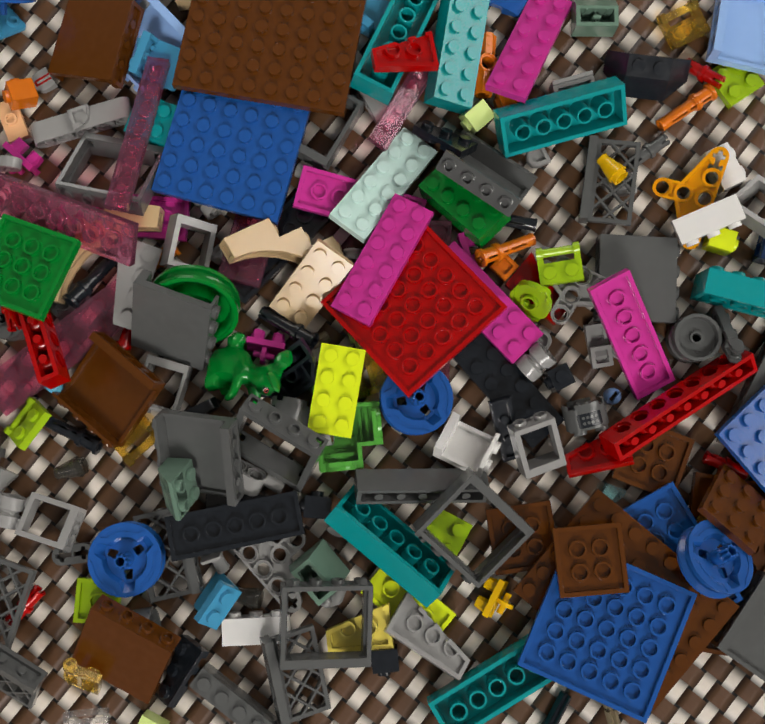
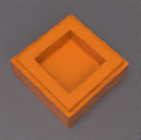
M506 255L501 261H495L489 269L505 282L517 270L519 265Z

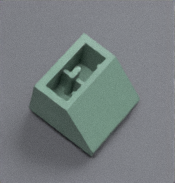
M571 0L573 1L571 8V36L613 37L619 27V6L616 0Z
M168 457L158 468L159 478L167 509L176 521H181L199 498L200 489L197 487L196 470L193 468L192 459Z
M324 538L289 565L291 574L300 581H309L310 578H321L322 581H331L335 577L345 579L350 572ZM310 591L307 593L320 606L336 591Z

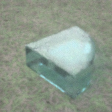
M605 483L602 492L613 502L622 499L627 492L608 483Z

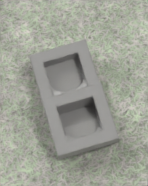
M602 323L583 325L592 369L613 366L612 346L609 344Z

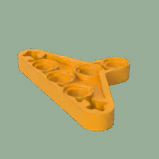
M724 147L712 149L681 182L669 178H658L653 183V192L658 197L675 202L677 218L714 203L729 160L728 150ZM719 151L723 152V156L726 158L725 160H720L718 167H723L722 171L716 168H708L709 164L712 166L715 164V158L712 157L713 154H718ZM709 172H715L718 175V181L714 184H709L706 182L705 176ZM659 182L668 183L669 189L666 193L657 192L656 186ZM682 187L688 188L690 191L689 197L680 199L677 196L678 189ZM708 193L711 196L710 203L707 205L700 204L698 202L700 194ZM698 243V244H696V245H693V246H691V247H688V248H687V246H686V244H685V245H683V247L686 248V249H688V250H692V249H695L696 247H698V245H699L700 243Z

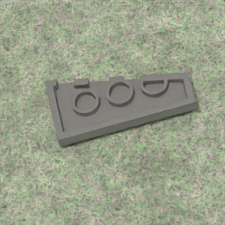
M121 234L113 324L131 330L133 282L143 269L152 272V282L163 249Z
M406 592L384 632L454 679L460 680L471 660L445 635L441 627L415 602L410 593Z

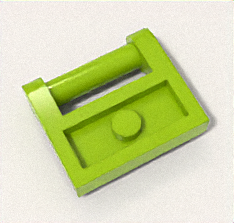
M579 241L572 242V245L542 249V247L535 248L540 285L547 287L584 281ZM574 254V259L544 264L543 258Z
M32 396L28 397L26 400L27 404L11 425H7L3 430L16 446L24 451L52 416Z

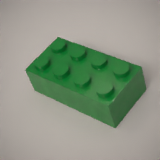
M436 169L418 185L421 197L426 199L433 208L458 230L464 232L465 236L479 248H483L511 220V216L507 217Z

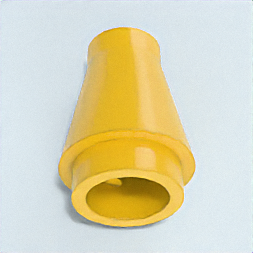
M606 153L601 155L596 162L610 183L618 185L628 175L626 167L609 157Z

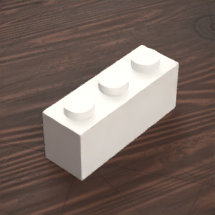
M734 194L677 218L671 222L680 246L686 244L688 248L700 243L699 239L704 236L710 239L721 234L720 230L728 227L729 230L741 226V221L746 219L737 195Z
M280 609L271 610V613L263 614L262 610L250 611L249 614L241 615L240 611L228 612L221 623L222 647L261 645L259 637L265 635L271 637L279 634ZM287 612V631H290V613Z

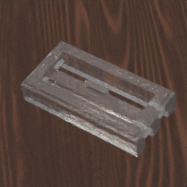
M109 707L65 711L63 713V724L102 722L103 724H109ZM103 715V717L69 720L72 717Z

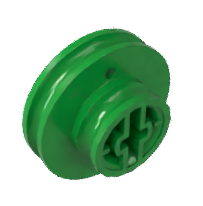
M179 265L163 271L153 281L154 284L210 304L216 295L219 296L218 306H221V310L216 319V322H219L217 331L214 334V337L217 338L216 343L227 338L236 328L239 318L240 296L234 284L220 272L199 265Z

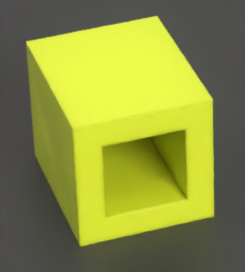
M723 228L720 230L721 234L708 239L707 236H704L701 249L727 256L737 249L739 243L737 239L738 232Z

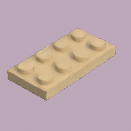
M318 238L273 298L269 307L291 322L303 324L306 329L322 308L321 301L341 283L354 266V263Z

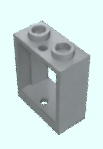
M758 174L755 178L746 182L744 187L737 193L732 195H737L745 213L746 219L741 221L742 224L765 239V219L743 206L744 203L759 191L765 195V178Z
M179 213L170 215L159 265L167 267L166 270L179 265H189L174 260L180 227L205 234L198 265L209 268L218 225Z
M148 354L145 366L150 371L154 372L155 366L183 373L173 408L170 409L180 411L193 367ZM152 404L147 413H151V410L160 412L162 409L169 408Z
M536 412L532 417L517 419L513 424L507 425L519 472L526 479L567 465L555 417L549 412ZM548 426L554 451L527 460L521 435Z
M32 492L25 501V509L22 516L16 522L14 534L71 552L87 510ZM41 501L70 510L57 542L28 532Z

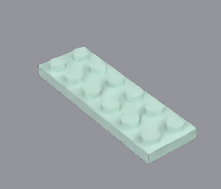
M404 127L332 210L329 218L364 243L374 231L394 194L403 196L434 159L438 151Z

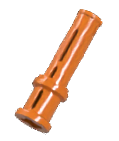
M706 83L700 91L691 93L684 103L656 120L657 128L664 132L691 112L700 111L703 105L709 101L716 100L718 95L715 88L711 84Z
M528 233L502 244L492 243L490 247L485 249L478 248L475 250V260L480 267H486L488 263L493 261L499 262L506 255L535 246V235Z

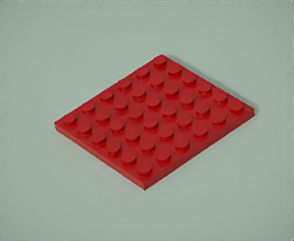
M429 226L424 231L371 327L331 307L345 280L321 301V304L366 350V353L408 398L414 392L416 393L417 389L419 390L507 310V306Z

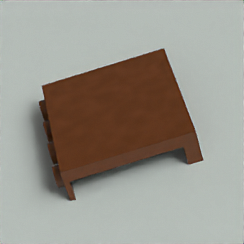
M68 0L48 73L63 82L64 77L107 82L116 89H123L129 61L132 57L145 10L135 0Z
M93 331L89 339L94 343L71 376V381L67 382L61 392H52L51 395L57 399V403L60 406L71 411L75 419L82 421L87 426L86 428L89 432L98 435L105 446L109 448L123 447L166 383L107 333Z
M102 594L89 611L71 662L142 702L149 704L161 684L159 683L181 637Z

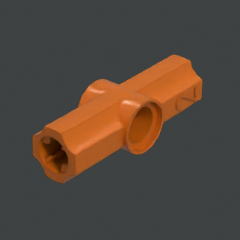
M487 31L484 33L474 96L478 99L492 97L493 92L485 90V85L497 63L495 57L497 36Z

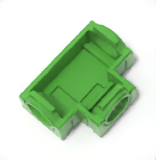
M357 401L351 439L334 436V445L326 446L319 459L320 473L364 469L362 446L383 444L379 401Z

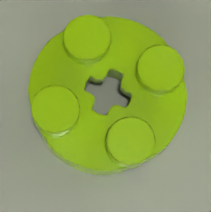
M521 280L510 292L509 298L532 322L544 319L552 309L551 291L546 286L533 281ZM528 298L534 302L533 305H531L530 301L527 300Z

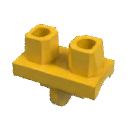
M489 577L484 583L483 587L490 590L492 594L489 599L479 595L474 603V606L483 612V616L492 618L498 604L500 605L496 612L501 615L505 608L513 609L514 605L509 603L512 596L510 593L506 592L503 599H501L509 582L504 579L498 580Z

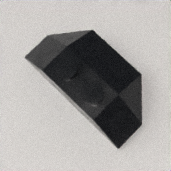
M606 50L603 73L607 78L616 76L625 83L626 97L663 101L687 82L692 60Z
M303 337L286 349L292 352L293 361L291 366L283 370L279 393L275 391L270 396L261 395V397L271 398L272 396H277V400H282L283 396L297 398L315 385L317 373L316 360ZM274 358L272 361H270L268 364H272V363L274 362L275 358Z

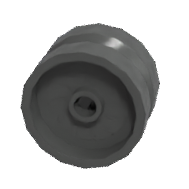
M691 314L677 320L676 323L668 328L665 336L666 347L669 354L676 360L683 363H697L713 357L719 351L722 343V332L718 323L711 317L704 314Z

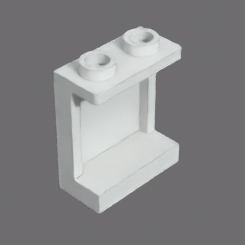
M452 412L434 446L433 456L464 471L469 467L481 478L483 472H488L493 461L490 458L492 454L496 455L502 444L498 441L500 434L496 432L493 437L461 422V415Z

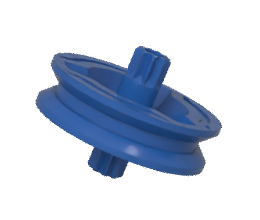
M439 371L425 383L424 391L417 389L416 393L414 392L408 398L387 376L380 389V410L387 423L403 434L417 436L430 433L444 424L453 407L451 384L447 377ZM405 396L406 405H397V398ZM425 404L430 410L427 416L420 411V408Z
M709 520L701 521L681 534L677 543V561L683 576L697 592L709 598L723 599L743 591L750 584L753 576L752 556L744 552ZM699 551L704 552L705 555H702V556L700 557V556H699ZM718 569L723 570L725 578L721 577Z
M124 521L113 524L102 530L93 540L88 552V570L94 583L105 593L120 598L133 597L148 590L161 577L166 563L165 546L159 534L144 523ZM141 544L144 550L140 553L134 547ZM110 549L119 551L116 558L108 554ZM133 569V578L127 579L124 570Z

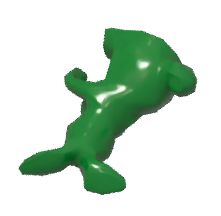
M241 332L233 333L228 337L227 346L215 350L210 357L205 377V388L209 391L220 389L221 394L225 396V401L233 400L241 385L248 389L249 395L252 393L261 398V395L270 396L275 391L279 393L283 370L291 366L293 361L292 352L290 350L282 351L277 354L272 364H265L259 367L253 363L250 354L243 348L246 336Z

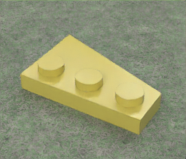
M390 602L373 609L371 650L394 648V638L384 632L391 619ZM362 614L326 630L328 652L361 651Z

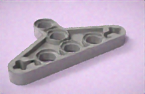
M558 255L555 262L571 259L564 255ZM544 260V264L552 263L549 260ZM583 266V272H586L589 276L587 282L554 285L553 288L559 295V298L551 310L552 321L555 324L563 325L568 322L576 307H594L587 288L606 278ZM569 290H573L578 294L577 299L573 302L565 298V294ZM557 309H564L567 313L566 318L557 320L554 317L555 311Z
M305 534L301 535L302 543L299 546L291 544L290 537L283 538L280 542L269 541L241 547L240 550L238 548L232 550L280 604V591L273 590L272 582L277 579L286 582V579L295 578L290 572L289 565L293 563L291 557L305 545ZM246 547L254 548V558L248 559L244 556L243 551ZM281 548L285 550L286 557L284 560L279 561L275 559L274 551ZM266 563L269 566L270 571L267 575H261L258 572L259 564ZM301 592L288 593L291 599L297 598V607L293 605L288 606L289 613H295L301 608L303 602Z

